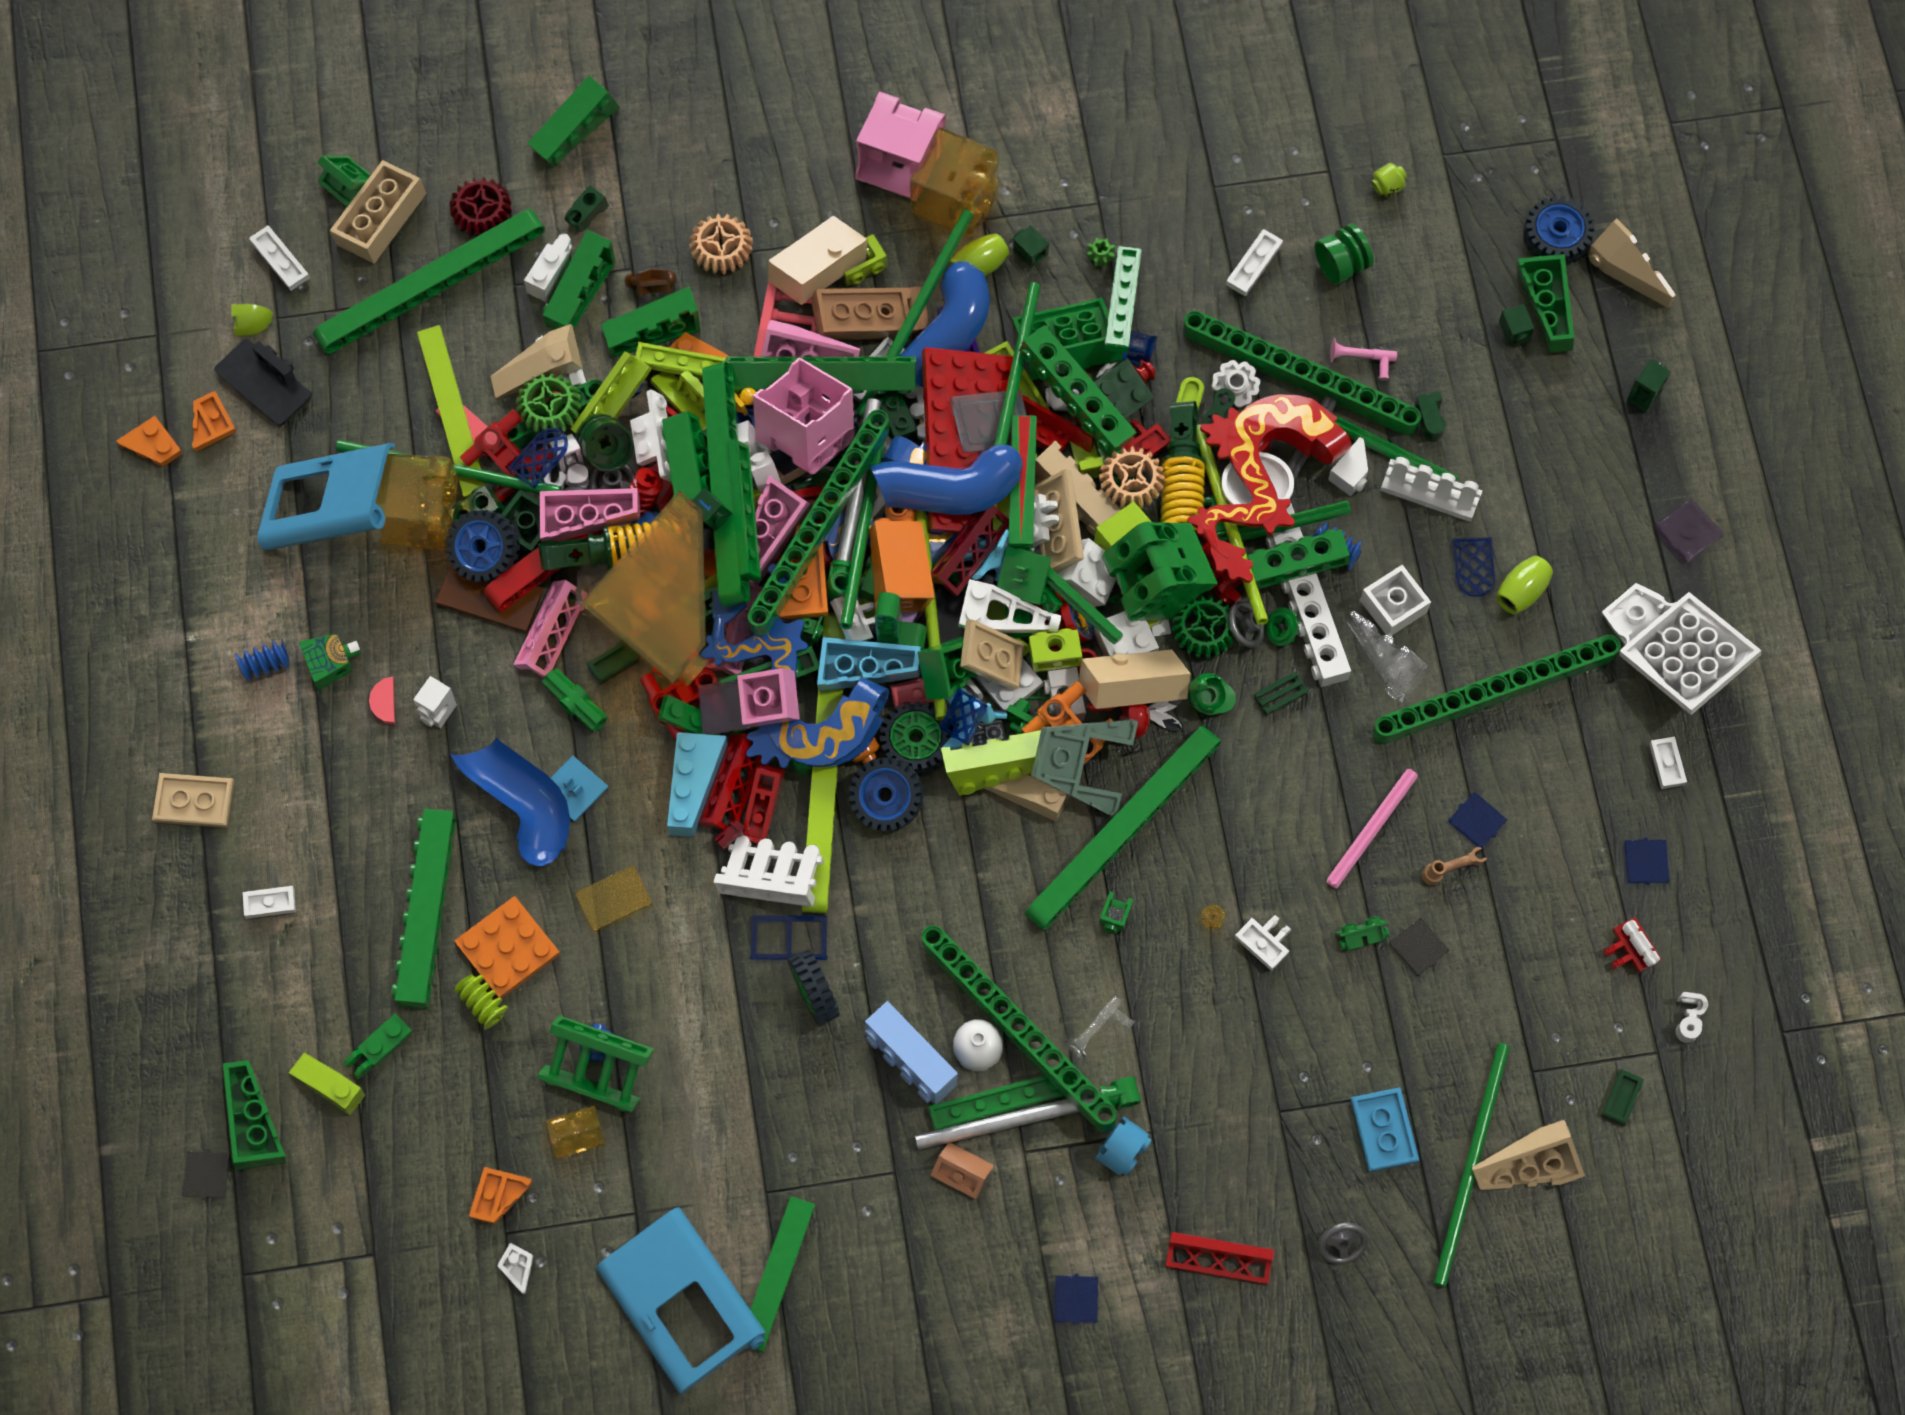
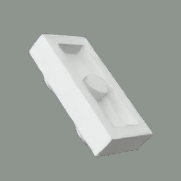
M1675 736L1650 741L1649 746L1661 789L1686 785L1687 780Z
M287 886L243 892L245 918L295 913L294 887Z

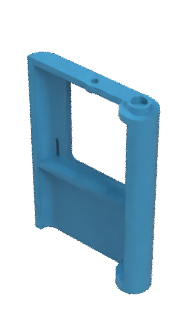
M386 443L278 466L274 472L258 531L257 540L259 545L267 551L381 529L385 524V514L382 508L375 502L389 449H394L395 444ZM329 473L322 504L318 511L274 520L279 508L284 482Z
M675 1208L666 1213L601 1261L596 1267L597 1272L680 1396L743 1349L751 1348L754 1350L765 1341L763 1338L766 1332L681 1208ZM694 1282L700 1284L734 1335L732 1342L696 1368L690 1365L657 1315V1310Z

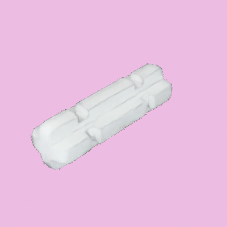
M1631 920L1624 924L1622 927L1623 931L1627 936L1630 935V941L1640 956H1644L1643 960L1646 965L1650 967L1658 963L1660 957L1656 951H1652L1653 947L1642 931L1639 932L1637 923Z

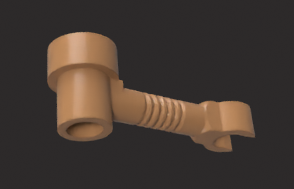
M1476 847L1471 853L1445 863L1440 860L1434 861L1424 868L1421 876L1426 884L1434 886L1442 880L1446 872L1467 865H1482L1487 858L1478 859L1475 854L1482 848Z

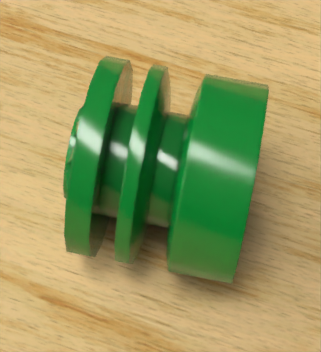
M1353 223L1344 226L1343 229L1336 230L1334 235L1330 234L1315 241L1314 253L1317 262L1325 276L1335 285L1352 278L1353 272L1359 274L1363 270L1373 267L1374 256L1371 246L1363 232Z

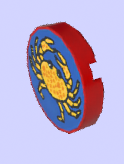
M1063 599L1062 602L1064 604L1061 605V614L1066 628L1078 630L1080 643L1092 639L1094 627Z

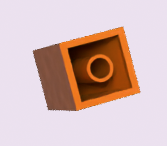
M889 518L877 519L869 528L875 612L878 594L882 592H890L900 596L902 612H923L934 599V590L922 521H914L911 518L901 519L900 521H891Z

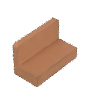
M948 1143L939 1155L930 1176L976 1199L993 1168V1164L952 1143Z

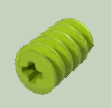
M472 974L462 979L456 985L454 991L456 994H460V999L466 1002L468 1009H472V1014L474 1017H478V1022L484 1024V1029L486 1030L493 1027L503 1018L508 1007L504 1005L499 1008L498 1006L502 999H492L496 991L486 992L490 984L488 982L480 984L484 976L474 977Z

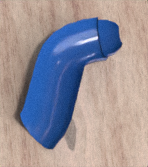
M955 262L945 269L940 285L944 299L943 310L899 355V357H916L917 385L923 387L922 350L925 347L965 351L978 336L987 319L990 301L988 285L984 273L969 262Z
M998 444L990 447L987 451H982L975 462L964 469L905 461H885L870 465L869 467L872 469L887 508L897 507L963 515L984 511L999 503L1013 490L1021 479L1020 473L1023 461L1018 451L1013 447Z
M497 737L490 745L479 751L465 755H453L450 753L456 766L470 780L519 815L520 827L516 839L519 841L520 854L528 863L536 866H545L555 861L559 853L564 852L570 823L568 804L559 786L547 774L506 746Z

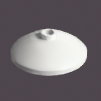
M1259 452L1260 459L1273 483L1278 499H1290L1294 489V478L1290 468L1280 458L1268 453ZM1230 462L1222 476V491L1225 498L1230 504L1251 503L1253 501L1252 496L1234 471Z

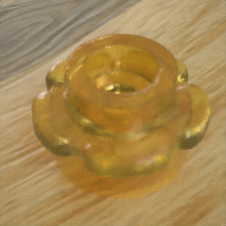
M1210 904L1203 908L1201 912L1202 922L1207 927L1213 926V928H1218L1226 918L1225 911L1216 904Z

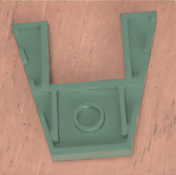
M1120 720L1042 727L1031 776L1114 817L1118 813L1122 793L1079 785L1089 738L1133 745L1138 721Z

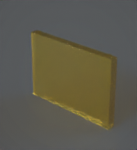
M634 865L575 892L593 932L652 905V901Z

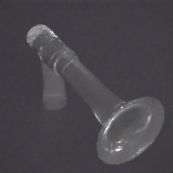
M1113 996L1083 1034L1073 1041L1065 1040V1044L1073 1054L1084 1059L1086 1058L1084 1050L1087 1043L1111 1016L1125 1026L1127 1030L1133 1026L1135 1021H1132L1118 1009L1122 1001L1117 996Z

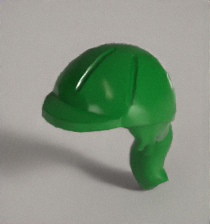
M1203 673L1195 677L1189 684L1188 699L1196 711L1207 715H1215L1232 710L1236 703V694L1221 677L1211 673Z

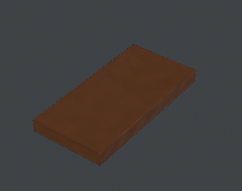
M450 566L437 597L436 605L526 634L528 633L544 593V588L537 586L506 610L498 611L484 594L485 588L492 581L476 582L468 580L466 577L457 574L458 571Z

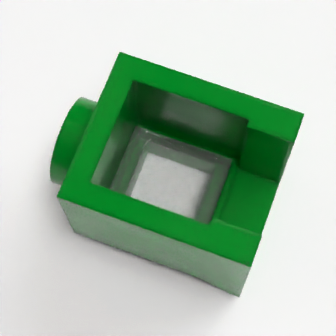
M1110 891L1100 917L1099 925H1102L1103 930L1116 934L1117 931L1123 933L1132 908L1133 899L1128 898L1127 903L1113 899L1114 892Z

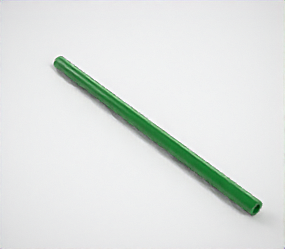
M966 209L962 211L885 357H899L974 216L972 212ZM867 390L857 409L858 417L864 419L867 400L876 399L878 396L873 390Z
M1030 283L1028 287L994 446L998 444L1007 445L1025 362L1019 348L1023 340L1031 334L1041 287L1038 283Z
M885 441L870 465L881 463ZM870 467L864 489L840 627L846 630L851 629L877 489V480Z
M338 440L336 451L348 452L372 446ZM391 450L388 451L386 462L518 490L521 489L540 494V491H562L561 486Z
M1505 1043L1497 1044L1433 1283L1439 1287L1446 1288L1475 1180L1472 1167L1480 1162L1510 1046Z

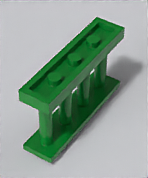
M559 1015L551 1024L549 1032L558 1038L551 1066L545 1065L538 1073L537 1078L543 1080L548 1085L560 1086L611 1104L620 1111L632 1112L640 1102V1098L632 1095L639 1066L645 1067L653 1056L654 1049ZM568 1041L578 1043L582 1047L575 1074L560 1070ZM592 1049L604 1052L606 1055L598 1083L584 1078ZM617 1057L629 1063L622 1091L608 1087L615 1058Z

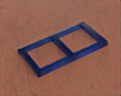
M752 915L750 959L787 960L795 955L792 954V922H822L821 954H813L816 960H827V916ZM757 921L787 922L786 954H757Z

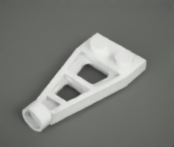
M969 579L958 627L965 628L966 621L973 619L1001 633L1058 632L1061 615L1044 611L992 584ZM996 600L1008 607L1009 615L1005 620H990L987 618L986 613L990 601ZM1021 609L1031 613L1033 616L1032 622L1030 624L1015 623L1013 621L1015 610ZM1049 620V625H1045L1044 622Z

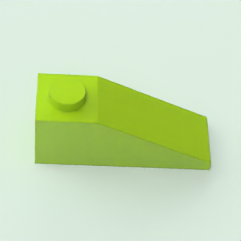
M306 1053L302 1054L289 1072L294 1078L349 1116L365 1097L364 1092L359 1086Z

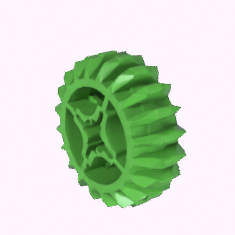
M552 372L549 377H545L541 373L540 379L532 376V383L525 382V389H519L520 397L516 399L518 405L516 408L517 413L523 419L521 422H525L528 429L533 427L536 434L541 429L545 436L550 430L556 435L559 428L565 432V425L573 426L572 419H578L577 411L581 409V404L579 403L581 400L580 394L577 393V387L575 385L572 386L571 380L567 379L564 381V377L561 374L557 378H555ZM547 397L549 398V402L551 403V410H549L548 405H546ZM539 414H543V415H545V416H547V417H541V416H538V415H539Z

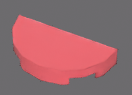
M393 676L378 682L370 692L369 698L372 713L383 723L395 725Z

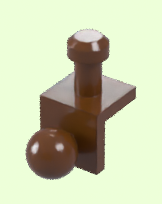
M655 268L637 272L636 275L628 274L625 277V284L628 288L637 286L638 296H644L653 292L669 294L671 293L670 287L674 286L677 281V276L673 271Z

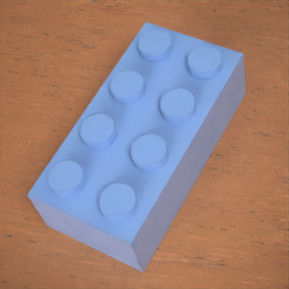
M888 1001L865 1021L867 1042L874 1049L877 1047L881 1049L886 1062L892 1067L896 1065L902 1071L900 1073L901 1077L909 1085L913 1083L919 1089L918 1094L926 1103L931 1101L933 1105L938 1104L957 1086L958 1073Z

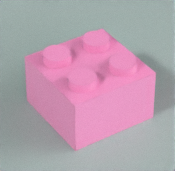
M781 668L737 676L742 725L756 727L800 720L795 671Z

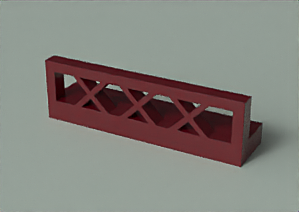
M995 505L971 516L932 569V584H942L954 596L960 594L969 579H971L1009 527V519ZM994 516L1002 522L997 531H991V520ZM986 534L987 545L984 549H978V537ZM967 553H972L973 564L970 568H964L963 558ZM959 571V583L955 587L947 579L953 572Z

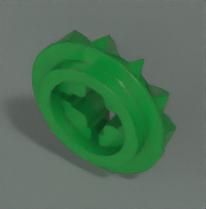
M1277 608L1268 616L1269 621L1265 627L1266 635L1274 645L1287 646V644L1295 642L1294 637L1299 634L1297 628L1301 623L1297 621V614L1292 612L1291 609ZM1278 624H1285L1288 630L1283 631Z

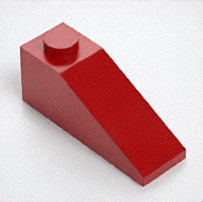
M763 764L756 768L744 821L746 830L743 832L750 842L758 844L762 839H767L780 795L785 769Z

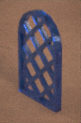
M548 428L541 431L510 464L508 469L535 489L567 452V437L561 430L556 428ZM554 433V438L547 439V434ZM564 439V446L558 447V440ZM554 441V448L547 449V442ZM543 443V450L536 451V445ZM554 452V458L547 460V453ZM543 454V461L536 462V455ZM532 456V463L525 464V457ZM543 464V471L535 472V466ZM532 466V473L524 474V468ZM521 468V475L515 469ZM532 477V483L525 478Z
M1492 537L1453 538L1455 576L1458 587L1469 596H1485L1492 590L1496 576ZM1460 542H1469V543H1468L1466 546H1463ZM1477 542H1485V543L1481 546V545H1479ZM1472 543L1479 548L1474 554L1467 549ZM1488 543L1490 553L1484 549ZM1456 544L1462 549L1458 554ZM1464 551L1471 556L1467 562L1460 557ZM1481 551L1488 556L1484 561L1477 557ZM1473 559L1480 563L1476 569L1469 565ZM1489 559L1491 561V568L1485 564ZM1458 560L1464 564L1460 569L1458 568ZM1465 567L1472 571L1468 578L1461 573ZM1482 567L1489 571L1485 577L1478 572ZM1475 574L1482 579L1477 585L1470 580ZM1491 574H1492V583L1487 580V578H1488ZM1459 576H1461L1465 580L1462 584L1460 582ZM1467 582L1474 587L1471 592L1463 587ZM1484 582L1490 586L1485 592L1480 588Z

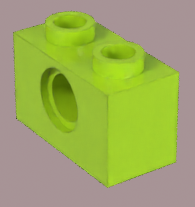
M1066 628L1056 633L1038 632L1033 636H1029L1033 672L1081 666L1082 652L1078 630ZM1052 646H1058L1061 648V650L1053 652L1049 648Z

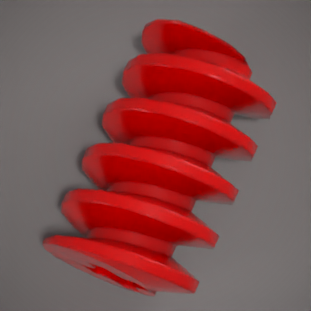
M648 467L639 469L628 489H638L640 517L644 512L650 511L664 486L663 479L659 473Z

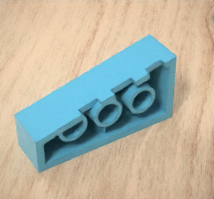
M823 637L817 681L819 692L855 687L862 678L876 684L920 678L921 668L917 652L921 651V647Z
M677 732L667 822L669 835L694 837L699 825L700 816L728 745L726 736Z

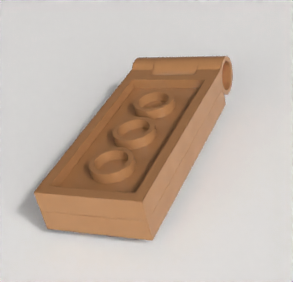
M922 287L816 289L811 297L817 334L834 340L886 339V337L895 339ZM925 306L909 338L917 337L930 324L927 306Z

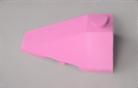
M769 320L761 357H859L860 349L791 324Z

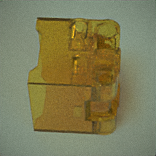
M940 127L935 135L937 145L923 169L915 171L910 180L912 214L952 231L962 211L966 209L972 212L974 216L963 237H973L979 231L998 196L999 182L996 176L999 168L998 153L993 148L977 143L973 139L965 138Z
M388 453L375 502L382 508L385 514V524L381 528L383 532L382 538H380L381 545L432 548L436 550H445V547H448V543L445 541L446 537L450 536V533H448L449 528L453 527L449 511L451 504L456 503L459 485L457 471L452 459L445 456Z

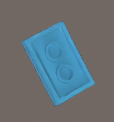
M1401 1087L1351 1097L1350 1101L1369 1173L1419 1162Z

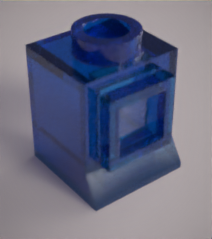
M1131 330L1128 353H1123V359L1128 358L1129 361L1138 364L1141 360L1151 363L1152 353L1156 349L1158 336H1149Z

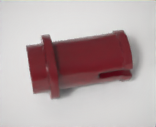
M737 819L733 822L730 820V825L714 838L723 850H726L737 837L744 835L743 832L746 829Z

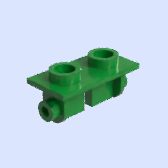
M820 616L819 621L810 618L801 619L805 624L801 633L802 641L809 644V647L812 644L817 645L824 625L820 624L822 616Z
M1375 916L1365 919V923L1356 926L1355 923L1341 926V930L1335 932L1336 935L1342 937V940H1339L1341 950L1346 949V951L1363 947L1362 937L1366 936L1368 945L1385 941L1386 937L1390 935L1388 928H1383V925L1388 924V921Z

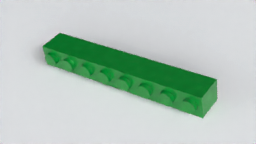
M726 357L725 361L730 364L733 371L735 393L740 394L744 388H753L756 392L760 389L766 390L788 372L791 364L799 357ZM800 357L852 388L853 394L863 393L864 390H873L876 394H884L888 390H897V393L908 394L911 393V390H916V357Z
M424 809L423 817L419 816L417 830L420 831V837L414 843V855H417L416 863L412 864L410 869V878L413 879L412 888L408 887L407 902L410 903L408 911H405L403 915V926H406L405 935H401L399 942L402 956L396 962L398 982L393 984L392 999H395L398 1007L429 1009L457 820L454 811Z

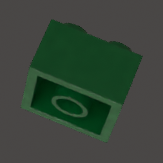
M520 489L501 515L511 522L510 525L516 529L514 533L519 536L517 544L520 545V550L517 551L527 556L538 548L539 543H542L540 539V501Z

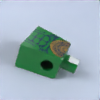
M338 634L299 642L318 691L351 673L352 668L348 659L362 654L356 640L342 645Z

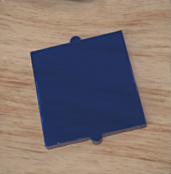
M1474 792L1464 804H1459V809L1448 822L1477 847L1483 848L1492 837L1495 838L1497 836V831L1508 819Z
M1644 838L1643 840L1624 841L1628 883H1646L1647 885L1651 883H1669L1666 840H1648V838Z
M1079 1274L1074 1276L1056 1275L1054 1322H1073L1074 1325H1077L1078 1322L1097 1323L1098 1277L1079 1276Z

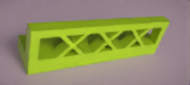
M625 351L573 424L571 430L577 434V429L581 423L595 414H607L617 419L652 368L636 356Z

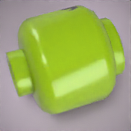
M1388 163L1374 172L1371 183L1379 196L1383 195L1389 198L1405 188L1407 174L1402 166L1397 167L1393 163Z

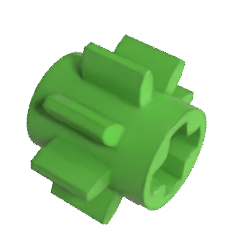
M1095 238L1094 244H1088L1087 260L1092 259L1094 267L1097 265L1106 267L1108 261H1114L1115 255L1113 252H1115V245H1110L1108 238L1105 240Z

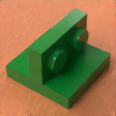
M321 155L317 164L324 168L318 183L347 207L371 176L368 171L348 155Z

